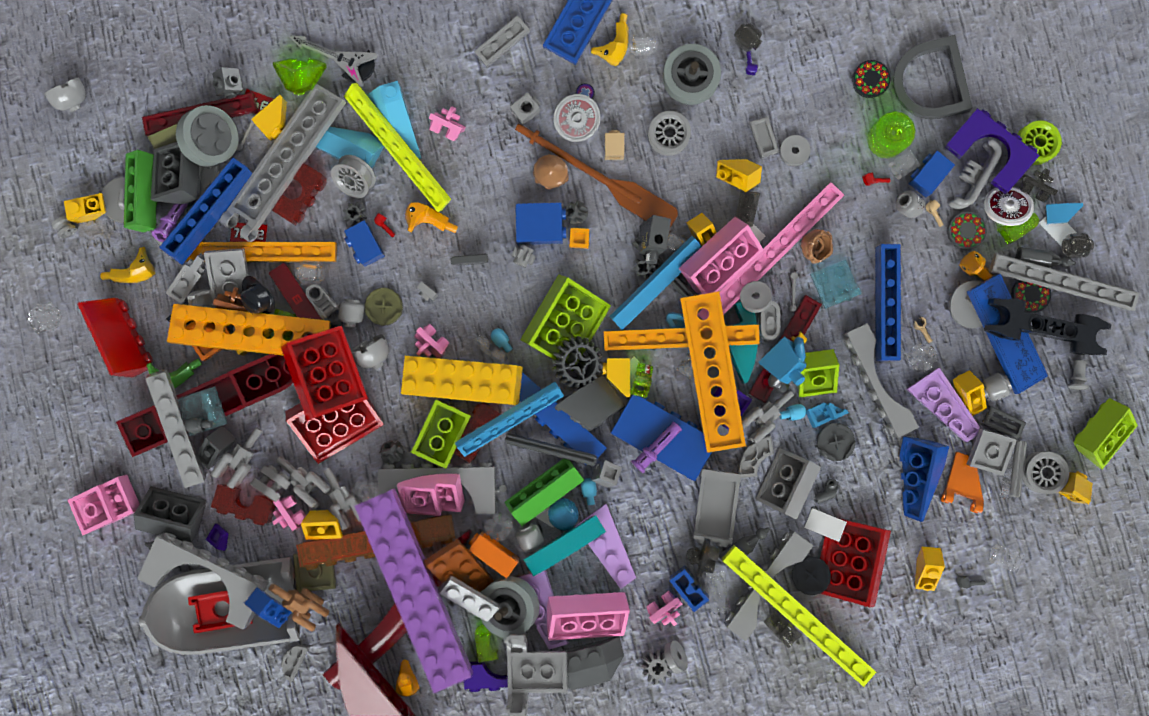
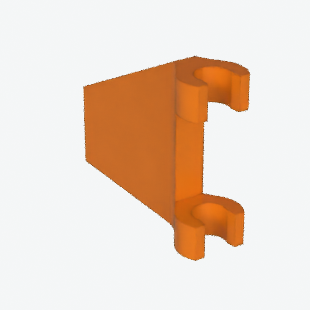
M955 452L946 488L940 501L947 504L952 503L954 494L973 500L970 506L971 512L982 513L984 500L978 470L967 465L969 455Z

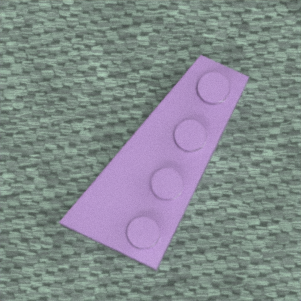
M936 368L906 388L910 394L964 442H968L977 436L980 426L940 368Z
M605 503L575 525V527L591 516H597L606 532L588 545L619 588L622 589L633 581L636 576L608 506Z
M546 570L535 576L531 573L518 576V578L529 583L537 594L539 614L535 625L549 650L567 645L569 643L568 639L548 641L547 604L548 597L554 596Z

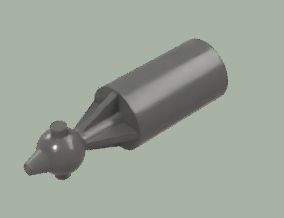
M1019 247L1015 259L1048 268L1059 264L1064 268H1068L1076 264L1068 256L1060 258L1051 251Z
M759 528L756 531V535L740 538L721 552L718 557L721 560L733 545L746 556L753 552L758 540H764L767 537L770 528ZM722 561L727 569H730V567Z

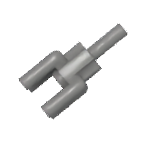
M790 390L783 394L774 404L767 401L762 407H753L741 418L743 429L753 421L760 426L748 437L752 443H759L775 428L774 421L781 415L778 409L794 396Z
M256 427L244 445L238 443L232 452L224 453L210 475L214 478L222 477L228 467L235 470V473L227 483V486L231 489H234V487L238 488L252 467L248 463L254 455L250 449L262 433V430Z
M282 456L277 458L276 462L291 475L288 481L294 486V493L314 510L319 509L321 505L308 493L317 486L329 496L333 492L332 488L314 472H307L303 467L295 469Z
M328 468L323 472L333 490L329 494L334 504L330 507V511L338 519L341 531L352 527L344 512L352 509L358 522H360L354 506L360 504L361 501L357 495L350 494L346 485L340 488L333 472Z

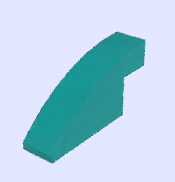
M741 301L733 305L740 323L733 326L757 325L755 313L747 311L742 306ZM758 344L729 345L731 360L741 384L747 383L750 379L756 360Z
M596 515L591 516L578 526L565 531L523 559L531 574L535 576L604 534L606 530Z

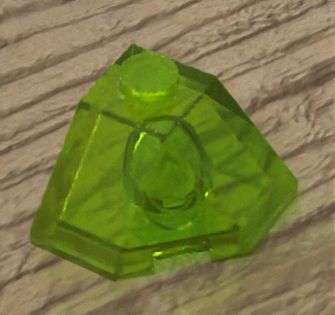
M289 58L273 62V67L285 89L293 92L295 95H303L306 91L313 90L327 67L326 63L317 59H307L306 62Z

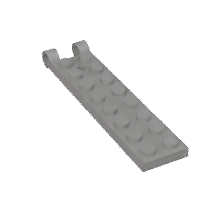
M315 83L229 208L222 214L220 222L231 229L237 225L238 216H242L248 222L242 227L240 236L248 242L254 241L258 236L259 227L346 102ZM258 200L257 204L253 205L254 201Z

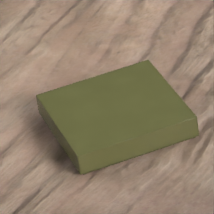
M332 550L307 554V557L328 554L327 561L304 565L302 553L293 554L296 590L298 592H301L304 588L310 591L336 588Z

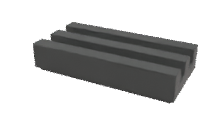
M989 406V411L985 414V420L981 424L1019 440L1026 422ZM992 414L1000 415L1020 426L1019 428L992 416ZM990 420L995 421V422H997V423H999V424H1001V425H1003V426H1005V427H1007V428H1010V429L1016 431L1017 433L1014 434V433H1012V432H1010V431H1008V430H1005V429H1003V428H1001V427H999V426H997V425H995V424H993V423H990L989 421H990Z

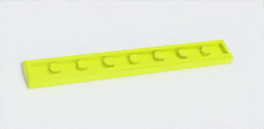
M357 83L351 84L344 98L436 211H442L451 201V198Z

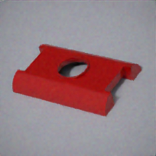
M227 590L188 597L189 606L195 605L198 623L193 624L194 634L235 627L226 622L228 614L220 616L215 612L217 602L225 601L229 604Z

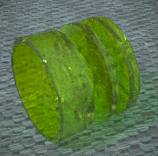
M893 111L886 113L870 128L867 135L868 147L873 154L880 158L889 159L896 157L909 147L915 138L916 130L913 121L902 112Z

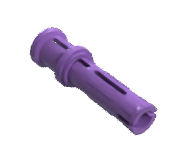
M189 203L174 204L168 214L160 219V224L152 231V236L156 240L164 242L177 226L178 219Z
M673 421L649 447H644L642 449L643 452L635 460L632 459L631 463L641 473H644L646 467L652 461L655 462L657 460V455L682 429Z

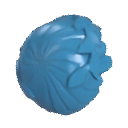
M560 498L550 506L548 511L550 523L559 530H569L578 522V509L571 500Z

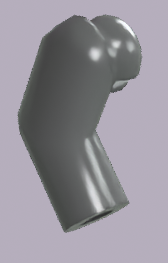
M829 479L824 491L815 495L818 504L833 499L836 496L838 483L835 479Z

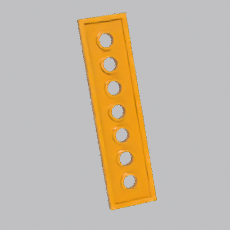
M720 292L680 298L707 453L745 447L746 443ZM702 308L707 309L709 312V317L706 320L698 318L697 313ZM703 328H710L712 330V337L709 339L702 338L701 330ZM707 347L715 349L716 354L713 358L705 357L704 350ZM712 366L717 367L719 370V374L715 378L710 377L707 373L708 369ZM712 387H721L722 394L719 397H714L711 394ZM718 405H722L726 409L725 414L722 416H717L714 413V408ZM722 424L727 425L729 428V432L726 435H720L717 431L718 427Z
M173 304L167 342L283 355L280 346L289 342L283 339V335L286 332H293L294 336L290 340L293 341L302 338L305 334H315L330 329L331 322L327 320L263 313L253 314L245 311ZM189 321H195L196 323L195 328L192 330L186 329V324ZM209 323L215 324V329L212 332H206L205 330L206 325ZM227 326H235V331L232 334H225ZM248 327H252L255 330L254 334L250 337L244 334ZM268 329L274 330V335L270 339L264 338V332Z

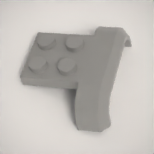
M240 248L205 251L204 258L210 288L194 291L187 295L188 304L191 306L215 308L216 305H213V301L218 294L224 295L226 290L233 292L234 287L239 288L238 294L242 293V281L244 277L249 276L245 250Z
M509 635L504 640V643L507 645L508 704L506 713L509 716L527 715L529 693L568 692L567 651H528L526 635Z

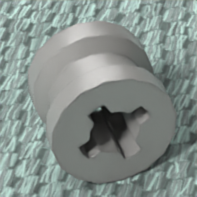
M66 216L57 218L51 224L53 229L58 231L57 235L60 239L68 238L77 231L76 226L72 225Z

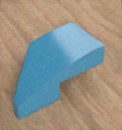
M1083 203L1047 204L1045 206L1046 224L1069 222L1083 207Z
M821 403L806 410L812 428H816L849 413L848 410L838 408L832 403Z

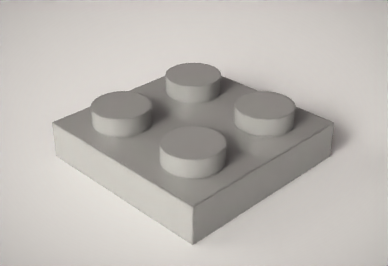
M980 428L967 465L1004 476L1017 440Z

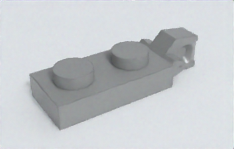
M202 253L199 256L197 255L194 261L189 259L184 264L166 292L167 295L181 304L186 301L187 295L192 292L203 275L205 268L202 265L205 262V258Z

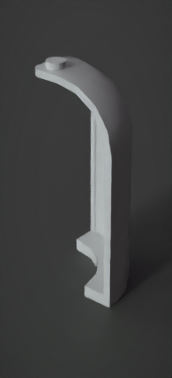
M291 557L233 565L245 568L249 574L262 576L264 581L269 583L265 592L281 604L283 599L269 591L270 585L275 584L287 592L294 590L295 570ZM210 569L188 571L162 582L149 595L142 615L139 617L140 627L144 629L146 635L155 645L166 651L182 655L205 654L300 640V625L292 620L293 612L280 628H277L255 613L253 623L244 630L235 626L194 634L193 624L198 623L195 605L189 606L188 597L227 590L220 577ZM225 601L217 602L215 612L220 616L227 615L229 613V604Z

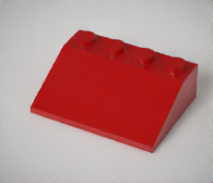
M107 298L77 304L111 376L133 378L148 371L147 364L152 363L153 358L149 352H146L144 348L145 341L141 335H138L136 331L137 324L132 317L130 318L128 313L129 307L124 300Z
M342 325L286 342L280 346L307 421L368 400Z
M369 398L368 400L308 421L301 403L285 411L286 422L318 464L384 425Z
M841 519L847 523L840 541L824 537L820 559L829 566L831 582L828 588L821 594L866 607H875L891 530Z

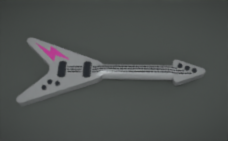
M290 36L291 40L301 49L305 47L333 59L360 87H363L364 84L359 74L358 66L378 57L376 53L334 52L308 41L305 36Z

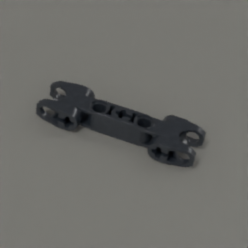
M992 298L988 301V305L998 309L1000 320L996 325H984V331L998 338L1020 341L1021 332L1071 342L1070 353L1107 355L1106 348H1102L1096 342V335L1099 330H1111V324L1099 317L1076 314L1073 323L1025 312L1026 301Z

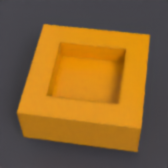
M570 228L569 248L588 249L590 229Z

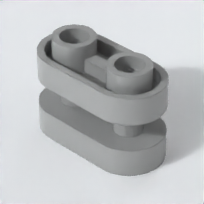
M771 301L770 306L766 310L757 313L759 338L764 341L773 340L780 334V307L774 301Z
M264 465L259 471L264 476L260 481L254 478L250 485L274 502H277L281 497L277 491L280 487L286 490L291 484L288 481L290 478L283 472L278 474L279 471L272 465L268 467ZM270 480L274 482L271 487L266 485Z

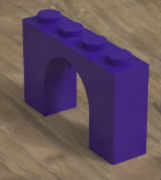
M977 108L947 143L945 149L958 159H961L967 150L979 139L990 137L1001 141L1007 149V162L990 183L1006 195L1040 155L1037 154L1038 151L1035 147L1025 145L1019 135L1008 132L1006 130L1007 127L1003 123L992 120L990 118L991 115L987 111Z

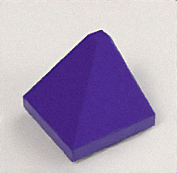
M215 523L205 540L214 548L225 551L227 549L229 533L218 523Z

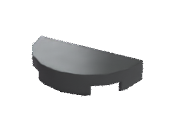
M488 255L454 256L450 259L452 265H478L487 263Z

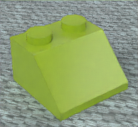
M834 349L805 353L806 358L804 361L807 366L801 372L805 377V381L797 386L799 397L837 393L839 362Z

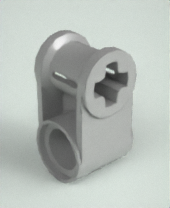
M312 284L307 287L306 296L323 320H328V316L336 310L339 311L338 304L322 286ZM318 288L320 296L314 299L312 291Z

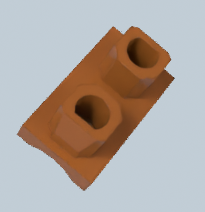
M234 287L233 292L226 290L224 295L218 294L214 298L213 305H216L215 308L248 312L242 304L241 294H238L239 288Z

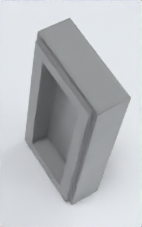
M768 116L750 121L749 125L760 159L778 154L779 149Z

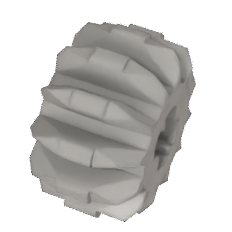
M656 650V655L653 656L652 651H650V658L643 657L646 663L641 664V668L645 669L642 675L648 676V682H651L654 678L655 684L659 683V679H662V682L665 683V676L672 677V674L669 672L672 670L666 662L665 655L663 653L660 656V650ZM656 663H660L661 666L658 671H655L654 668Z

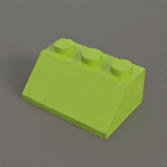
M1108 398L1105 403L1100 405L1095 416L1088 420L1083 431L1076 435L1073 443L1080 453L1103 470L1138 425L1129 407Z
M435 400L411 453L447 469L457 448L455 442L461 439L471 415L440 400Z

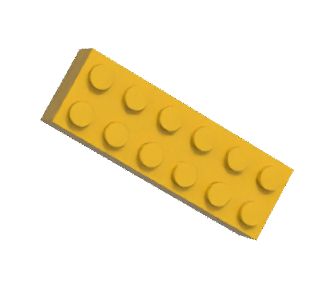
M405 356L401 394L517 405L520 400L523 367Z

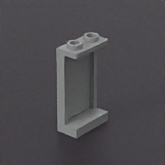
M702 469L693 539H697L698 543L708 544L709 541L716 542L717 546L728 547V544H732L741 473Z

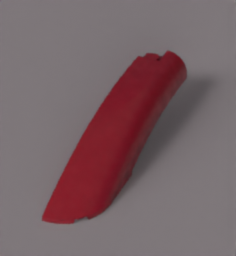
M269 354L176 395L184 423L191 417H202L205 420H213L215 422L287 389L293 384V380L284 356ZM155 405L116 421L132 458L168 442Z
M469 529L457 538L465 547L472 533ZM431 572L439 590L443 583ZM394 603L379 625L358 644L372 663L380 659L408 632L396 603ZM336 661L322 675L334 688L340 690L338 661Z

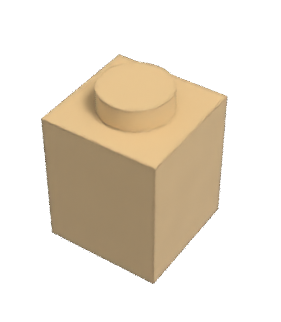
M611 130L609 133H605V160H624V133H620L619 130Z

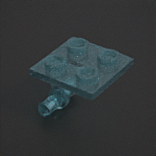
M846 259L810 274L824 309L844 301H851L853 297L862 294L861 289L856 285Z
M216 387L177 399L184 422L191 417H202L205 420L213 421V428L228 424ZM188 432L189 436L198 434V433H190V432Z

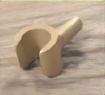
M931 200L925 209L934 216L939 227L944 224L936 211L940 204L936 200Z
M920 317L922 326H919L914 321L913 327L916 330H920L927 342L931 343L932 339L925 328L927 324L926 319Z

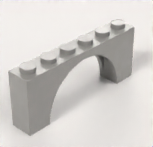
M449 463L447 469L443 467H433V464H422V468H414V464H402V468H395L394 464L383 465V468L378 469V495L396 489L399 496L397 484L408 479L433 474H460L461 484L468 490L473 499L475 514H495L496 466H491V463H479L480 467H472V463H460V467H453V464Z
M166 532L156 536L139 573L138 580L156 587L177 566L197 564L207 567L220 577L228 591L229 613L226 622L243 630L250 625L255 613L244 602L257 587L264 592L266 591L269 583L264 581L262 576L249 574L243 567H235L224 558H216L207 550H199L188 541L176 539L174 534Z

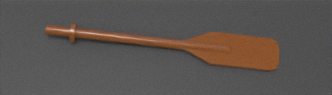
M520 123L516 126L515 130L528 137L530 144L538 143L605 184L620 206L645 221L652 215L671 219V228L678 216V211L674 206L635 182L609 179L539 136L540 131L536 130L533 132Z

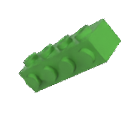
M138 149L126 154L124 228L144 233L155 229L157 223V202L151 200L154 154Z
M563 458L504 503L513 517L523 526L582 483L584 479L572 462Z

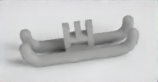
M990 138L988 142L982 144V147L988 152V158L983 167L972 160L967 161L966 164L969 167L965 166L963 172L968 175L961 173L959 178L972 186L964 199L955 197L954 200H950V207L964 209L973 204L1001 157L1002 147L997 140Z

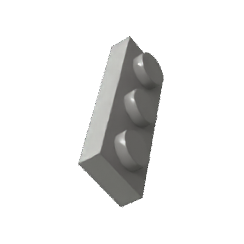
M517 15L474 52L482 63L489 67L530 33V29Z
M450 576L439 589L440 595L486 622L499 610L497 602L453 576Z

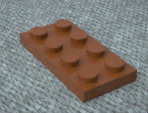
M458 539L424 560L426 567L443 584L450 576H453L480 592L494 582L493 577Z

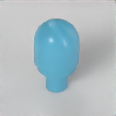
M497 328L491 332V340L496 346L502 347L506 353L513 349L508 343V335L502 329Z
M801 404L791 405L786 408V411L780 412L781 415L779 417L780 419L788 418L792 421L802 419L806 415V408Z
M585 478L581 483L582 495L586 497L587 505H594V496L597 495L596 483L591 481V478Z

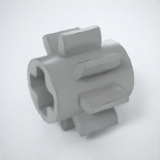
M520 245L519 249L515 247L512 252V257L515 258L513 263L524 268L528 264L532 265L536 258L532 255L534 250L525 245Z

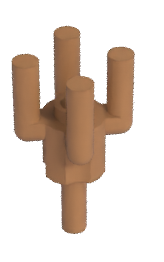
M271 584L269 587V591L283 599L282 606L293 612L292 620L309 631H314L316 625L308 620L311 617V614L308 612L309 609L324 617H327L329 614V610L321 606L324 603V599L306 588L302 589L301 592L295 589L287 592L275 584Z

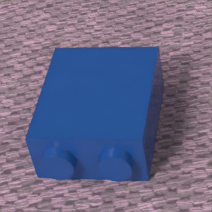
M562 203L516 204L517 245L563 244V238H566V227H562V220L566 219V209L562 208Z

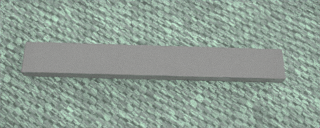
M994 253L989 269L991 273L1001 274L1002 276L1130 311L1135 310L1140 293L997 253Z

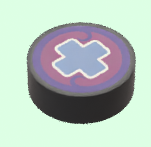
M584 83L577 87L576 94H584L593 100L595 91L590 84Z

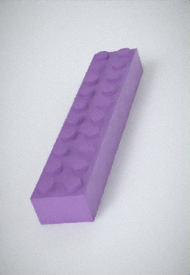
M396 489L355 505L354 507L433 693L472 677V667L443 599L439 594L431 571L424 563L425 557Z

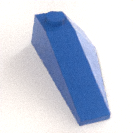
M903 436L899 456L903 468L901 479L904 480V491L902 493L904 516L920 522L924 521L945 467L949 446L931 440Z

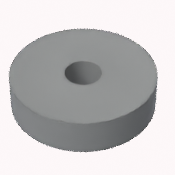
M799 135L787 137L779 148L781 160L792 167L805 163L811 152L809 142ZM792 148H796L798 153L794 154Z
M760 281L746 284L740 293L741 304L747 311L753 313L766 310L772 301L770 288ZM758 295L759 298L754 299L753 296Z
M677 641L666 643L664 655L669 668L676 674L686 671L688 661L681 644Z

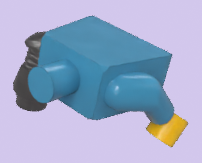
M799 332L796 338L794 336L791 337L793 341L783 337L758 362L771 373L768 384L778 393L787 392L791 381L797 386L805 381V377L801 372L807 366L804 361L806 358L804 344L807 338L801 332Z

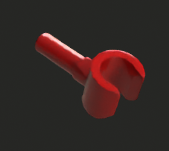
M873 173L862 176L866 186L875 183H890V178H874Z
M378 213L374 218L375 224L382 227L393 238L396 234L384 224L387 218Z

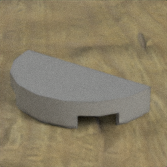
M296 645L283 656L281 662L282 671L285 675L284 677L291 683L294 681L310 646Z

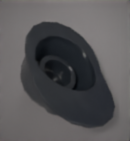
M253 276L244 277L240 296L244 308L253 314L272 313L275 309V301L271 292Z

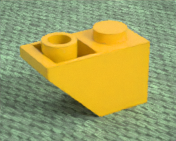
M747 159L719 160L717 162L716 177L747 192L760 183L762 166Z
M102 193L63 201L67 220L74 223L96 220L106 213Z
M921 547L916 561L915 589L935 591L945 568L941 548Z

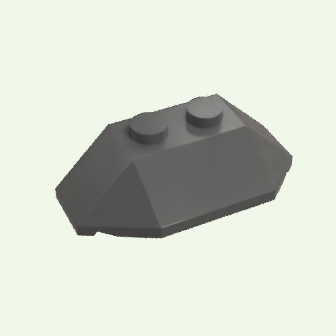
M620 636L560 650L567 651L568 688L571 690L610 681L624 657Z

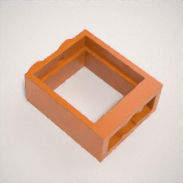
M484 531L481 534L476 533L469 542L471 547L468 551L506 579L519 562L520 557Z

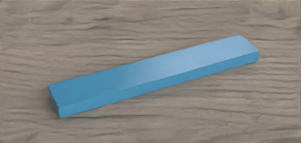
M691 236L609 316L621 330L681 273L678 268L702 247L697 239Z
M553 382L455 442V445L465 457L559 400L564 395L557 383Z

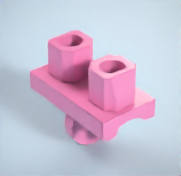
M453 106L449 110L442 109L441 113L446 115V117L437 112L431 113L429 119H431L429 130L440 133L442 127L445 126L448 128L445 137L452 141H455L460 133L465 131L466 126L452 120L459 121L460 116L455 114L456 108Z
M431 324L423 329L419 327L414 335L418 340L415 346L419 349L416 354L420 357L424 353L428 358L433 354L438 359L442 358L449 342L444 337H441L437 342L431 337L436 333V330Z
M293 495L279 498L277 502H273L277 507V510L273 512L276 517L272 522L273 525L280 523L283 529L289 525L292 531L301 527V522L306 517V514L303 510L295 514L290 508L297 504V500Z
M668 591L661 596L666 604L660 609L655 601L646 606L651 622L656 624L666 617L661 621L665 626L671 622L675 626L677 623L674 619L680 616L676 609L683 604L678 597H675Z

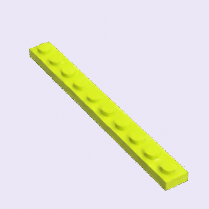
M735 545L721 559L863 687L875 675V670Z

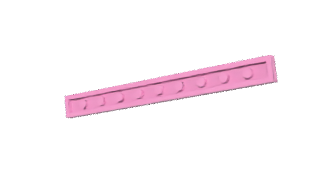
M832 182L769 242L752 262L720 291L723 315L740 299L741 290L746 284L759 281L844 196ZM703 308L697 315L701 320H706L709 317V312Z

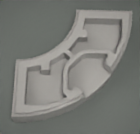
M765 436L759 443H751L745 449L737 469V473H741V478L758 476L757 472L760 463L766 457L774 455L771 436Z

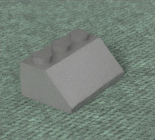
M779 448L755 500L797 520L821 467L805 458Z

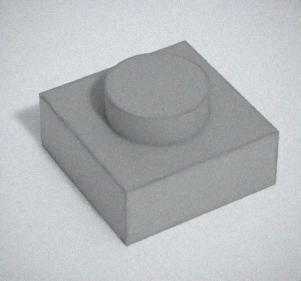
M423 282L417 286L420 290L419 295L427 301L429 299L435 301L439 296Z

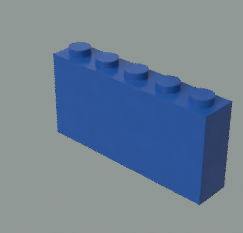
M640 392L637 394L633 393L610 433L643 452L642 449L649 447L674 421L682 431L657 455V460L689 479L696 481L711 452L707 453L704 433L697 429L698 425L689 420L685 423L680 420L682 416L673 411L671 413L664 411L665 406L655 401L652 404L647 401L648 397Z

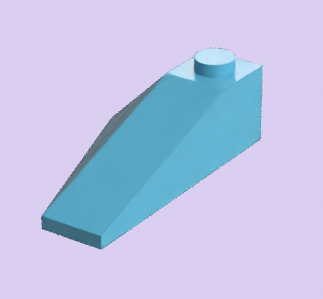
M398 81L378 86L367 96L418 159H422Z
M329 127L315 148L338 160L344 155L359 157L373 168L384 145L377 137L370 133Z

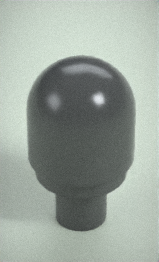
M191 417L185 422V428L190 433H201L206 428H213L214 425L213 420H205L202 417Z

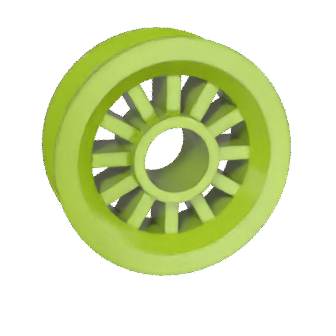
M1047 121L1031 122L1017 133L1025 145L1026 143L1027 146L1032 145L1037 149V154L1040 155L1032 165H1040L1053 159L1061 149L1062 139L1060 132L1053 124ZM1035 139L1040 142V147L1036 145Z

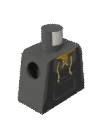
M652 215L639 226V253L646 255L647 264H657L658 255L666 250L671 219Z

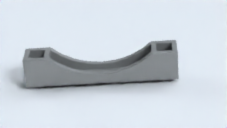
M868 323L844 333L843 343L847 349H850L853 355L851 359L854 365L858 366L861 371V380L864 384L867 383L869 387L868 394L878 406L876 408L881 418H884L887 424L885 425L887 433L894 438H899L919 428L911 410L894 401L879 382L874 365L876 339Z
M168 369L148 374L145 380L184 487L187 488L203 483L206 475L188 431L185 428Z
M790 530L789 533L786 532L783 535L779 548H774L769 556L771 559L767 564L764 563L761 569L773 578L784 568L802 562L814 545ZM750 585L747 587L748 592L745 596L741 595L737 600L736 609L733 612L730 611L725 618V626L745 641L748 640L757 627V610L761 595Z

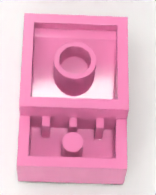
M460 474L425 475L397 484L400 501L405 513L441 516L442 511H462L465 499Z
M128 475L116 477L68 500L82 536L134 514L140 505Z

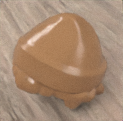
M548 154L539 158L534 164L533 175L535 182L543 185L545 189L559 187L569 179L568 167L559 156Z
M815 229L806 234L801 240V250L804 257L813 264L828 258L833 253L831 233Z

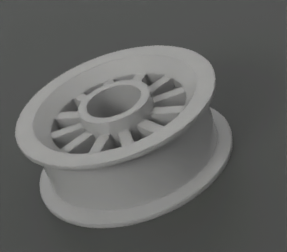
M665 111L658 114L652 120L648 131V139L652 148L659 154L666 156L676 155L683 151L691 136L688 120L682 114L675 111ZM666 130H672L674 132V136L667 137L664 132Z
M353 155L342 156L338 164L334 165L331 169V177L335 185L343 193L354 198L365 197L368 190L376 183V177L372 168L364 160Z
M1038 451L1030 454L1025 459L1023 482L1030 490L1036 493L1054 494L1066 486L1069 479V468L1066 461L1060 455L1054 452ZM1044 468H1046L1048 472L1046 477H1044L1042 474Z

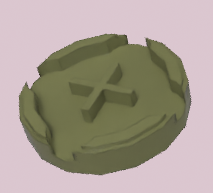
M377 288L367 296L365 313L373 323L381 326L391 325L401 317L403 302L400 296L392 289Z

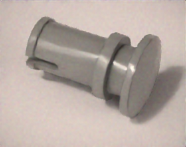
M1073 361L1072 384H1069L1068 388L1074 390L1089 389V386L1085 385V382H1087V378H1085L1087 361Z

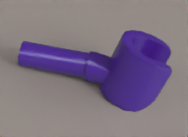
M746 49V74L755 76L758 65L752 64L751 49Z

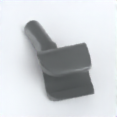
M968 576L957 578L958 586L967 589L971 586L985 585L984 580L969 581Z

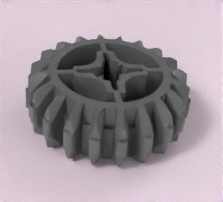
M577 336L575 339L569 337V342L566 340L562 341L563 347L557 346L559 352L553 353L556 359L551 361L556 364L552 370L556 371L555 377L560 378V383H566L567 387L573 386V388L577 389L579 385L584 387L586 383L592 384L591 378L598 379L595 373L601 372L598 365L603 364L598 359L603 356L598 353L600 349L599 347H594L595 343L593 341L589 342L588 338L584 337L582 339L580 336ZM583 347L589 356L581 355L578 348ZM579 359V363L576 366L575 362H577L576 360ZM566 369H573L577 377H570Z

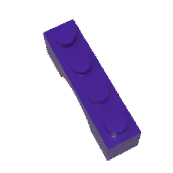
M469 661L473 674L472 677L464 680V690L469 689V692H478L483 688H488L489 691H498L501 687H508V675L493 673L484 661Z

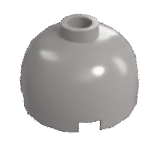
M78 77L50 89L44 95L48 102L57 110H70L72 113L81 108L80 104L86 98V90Z
M383 334L374 336V340L368 342L365 340L351 349L354 361L358 366L366 369L372 367L376 370L384 365L383 361L389 355V346Z

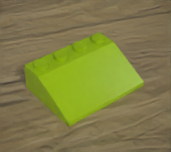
M558 274L520 340L547 357L556 359L553 353L559 352L557 349L558 345L563 347V340L569 342V337L575 339L577 336H580L582 339L584 337L588 338L590 342L611 305L570 278ZM579 347L578 351L581 352V355H583L585 349L583 347Z

